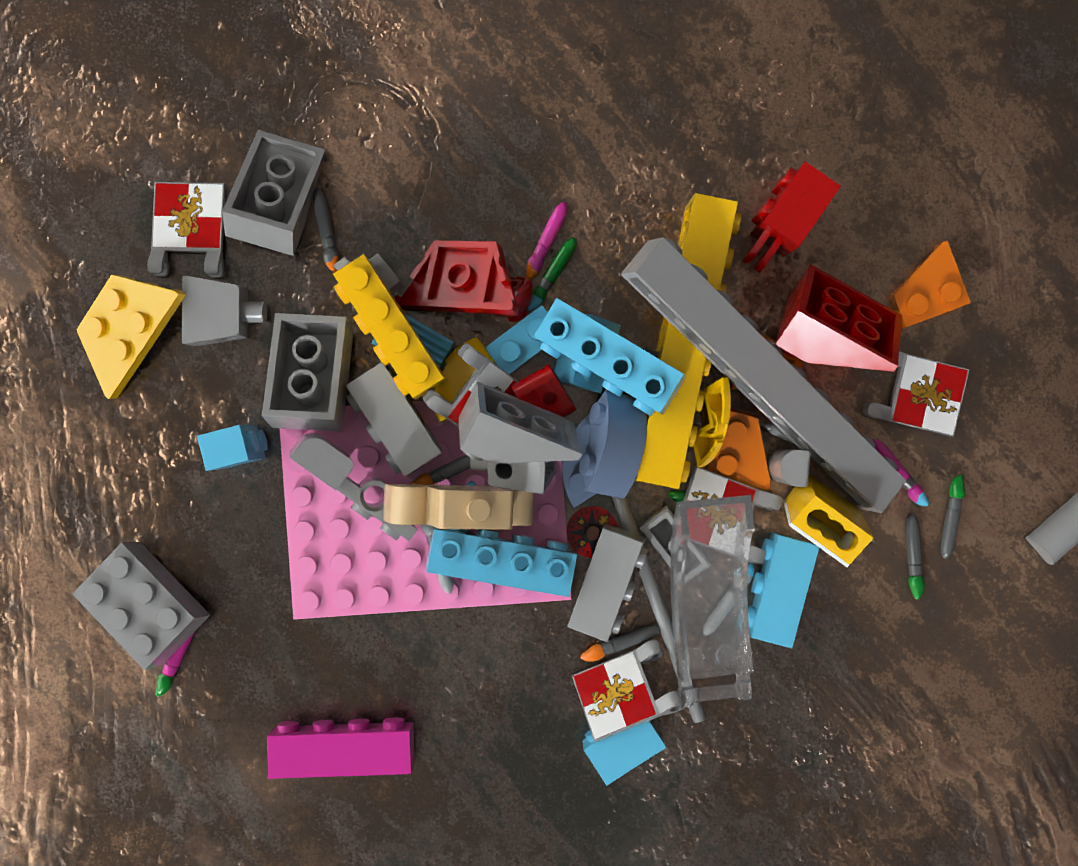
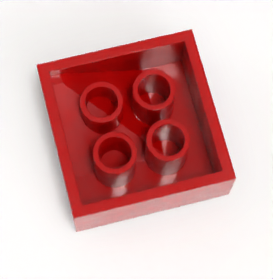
M810 264L787 298L775 345L780 347L786 355L793 358L798 357L807 363L894 372L898 367L902 315Z

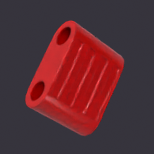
M549 364L511 385L518 399L561 417H566L577 410Z

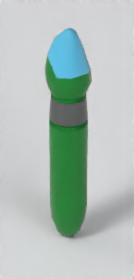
M572 237L562 245L540 279L538 286L533 289V297L527 308L528 310H534L544 302L547 292L572 257L577 246L576 238Z

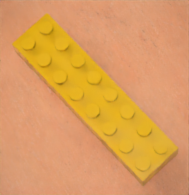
M695 193L685 207L678 246L682 249L681 255L690 264L700 267L707 274V281L716 290L726 293L727 285L721 283L725 270H730L733 260L734 249L729 248L732 235H737L740 226L741 214L736 213L738 202ZM663 316L656 349L659 352L658 359L683 373L686 379L664 415L656 410L652 416L646 414V441L642 461L635 480L679 489L680 483H686L688 479L690 461H685L688 446L694 447L698 427L693 425L695 412H701L705 391L700 390L703 376L709 375L711 362Z

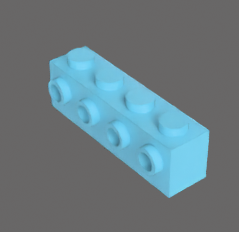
M558 298L554 301L534 337L543 342L540 346L541 350L556 359H559L560 355L564 354L574 360L570 366L587 378L590 377L592 372L605 380L601 386L619 397L623 391L636 398L633 406L650 416L653 415L655 410L664 415L686 379V376L680 371Z
M433 527L426 572L548 594L570 596L577 554L568 550L569 544L548 540L547 546L533 544L534 538L524 535L513 534L512 540L498 538L499 531L490 529H478L477 534L463 532V529H438Z

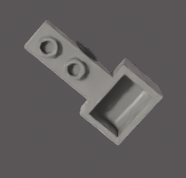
M317 433L306 434L291 449L290 458L331 488L338 490L352 500L354 503L351 508L367 520L373 515L383 522L380 529L393 539L398 540L402 536L410 541L418 530L415 525H398L384 521V491L386 483L378 477H367L357 484L347 477L353 469L352 460L346 452L324 436ZM373 485L380 486L383 489L382 499L377 503L366 502L364 500L365 490Z

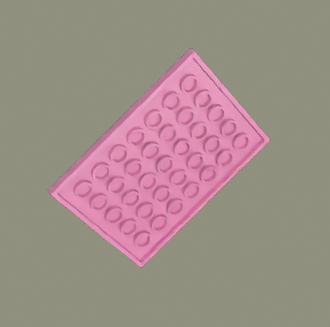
M424 401L411 402L444 453L408 476H404L402 472L398 474L394 472L386 460L385 456L389 452L382 441L377 444L366 429L370 422L363 412L357 414L352 406H345L343 432L280 428L293 620L572 600L571 591L570 596L566 597L452 577V593H446L439 583L437 574L426 572L429 545L421 525H415L418 530L410 541L402 536L398 540L393 539L380 529L383 522L373 515L367 520L351 508L354 503L352 500L338 490L331 488L290 458L291 449L302 436L309 433H317L349 455L353 462V469L347 477L357 484L367 477H378L386 484H411L421 474L431 473V471L466 455L464 451L460 450L459 427L450 420L438 423L436 413ZM556 461L555 475L545 493H534L533 525L512 526L510 530L490 529L499 531L498 538L512 540L513 534L533 537V544L547 546L548 540L568 544L562 461ZM471 468L451 478L444 479V481L434 483V485H467L469 481H473L476 486H490L488 484V471L471 470ZM370 486L364 492V500L368 503H377L383 497V489L380 486ZM470 529L469 533L477 534L478 529Z

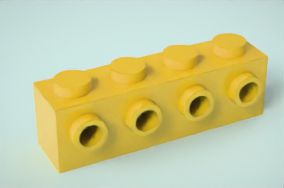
M364 254L333 273L338 284L333 286L345 305L351 302L358 314L353 317L364 335L371 333L378 345L373 347L384 366L390 363L394 368L397 376L393 380L404 396L410 393L412 398L419 399L429 389H434L447 381L378 271Z

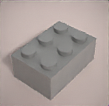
M275 313L262 417L272 428L343 432L347 396L346 385L349 379L354 334L347 317Z
M122 542L73 593L75 598L143 670L162 666L210 616L199 602L141 542Z

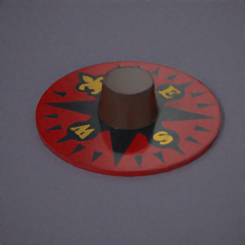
M588 506L578 510L570 518L567 525V538L570 546L578 554L592 558L604 525L607 523L618 527L615 518L607 510L597 506Z

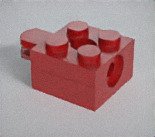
M806 161L796 170L790 167L771 191L775 198L770 197L765 204H762L752 218L751 222L755 224V227L750 234L756 240L743 257L742 262L748 265L764 244L768 247L753 268L760 273L775 252L785 257L800 247L841 186Z

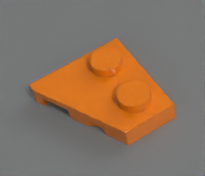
M948 240L937 244L934 251L924 262L919 264L912 271L909 278L903 284H900L889 296L894 310L902 315L901 329L971 303Z
M730 409L729 424L723 444L715 458L705 466V470L753 488L770 491L771 482L759 419L755 414Z

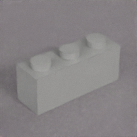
M381 362L346 385L350 392L346 398L357 414L363 412L370 422L366 429L377 444L382 441L389 452L385 457L396 474L402 472L404 476H408L444 453L409 397L407 395L404 396L393 380L395 376L389 366H384Z
M607 523L604 525L567 627L608 642L611 632L618 634L625 614L619 612L623 600L630 602L637 583L630 580L635 567L642 569L649 550L642 547L645 537Z

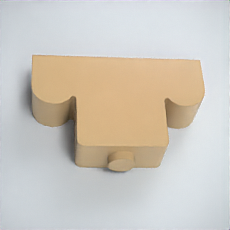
M385 484L383 520L398 525L427 524L438 529L510 530L512 526L533 525L534 493L493 486Z

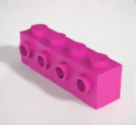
M398 717L384 719L383 723L370 724L368 719H353L348 721V724L334 725L333 720H319L309 726H299L297 721L278 723V727H274L267 735L268 779L411 774L415 764L414 723L404 722L403 718Z

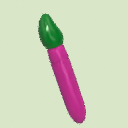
M194 633L166 661L163 672L157 678L156 696L164 695L171 688L174 675L181 664Z

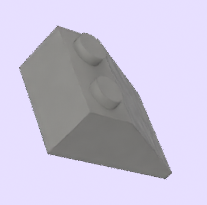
M258 130L222 210L225 236L294 256L305 228L326 150Z
M478 381L458 417L460 450L464 451L467 456L474 460H487L497 464L579 460L582 456L573 421Z

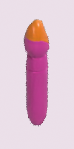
M561 202L554 209L533 255L528 260L526 278L532 279L542 270L543 259L547 256L565 220L568 210L566 202Z

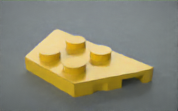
M122 275L110 276L76 329L101 388L108 399L119 397L186 296L184 291L160 287L158 284L150 282H140L134 278Z

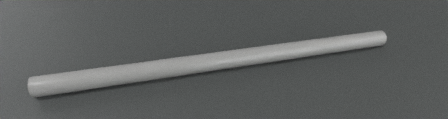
M612 497L623 530L640 535L627 498ZM646 555L642 569L638 568L693 722L699 723L706 720L707 717L648 555Z

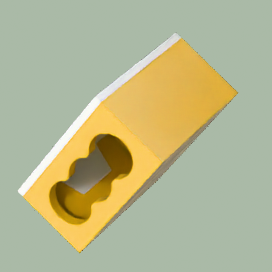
M810 473L808 475V486H795L783 500L789 526L846 567L854 561L873 539L863 512Z

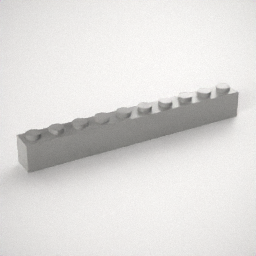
M664 237L648 240L622 271L621 275L725 377H729V381L800 450L809 451L811 453L810 459L861 509L882 514L907 481L897 471L898 466L875 449L876 444L872 439L859 433L852 426L853 421L849 416L836 410L829 403L830 398L825 392L813 387L805 379L806 374L801 368L789 363L781 355L783 352L780 347L771 340L765 339L757 331L758 326L752 319L741 315L732 306L733 301L726 293L716 290L707 281L708 276L700 267L690 264L681 255L682 249L674 241Z

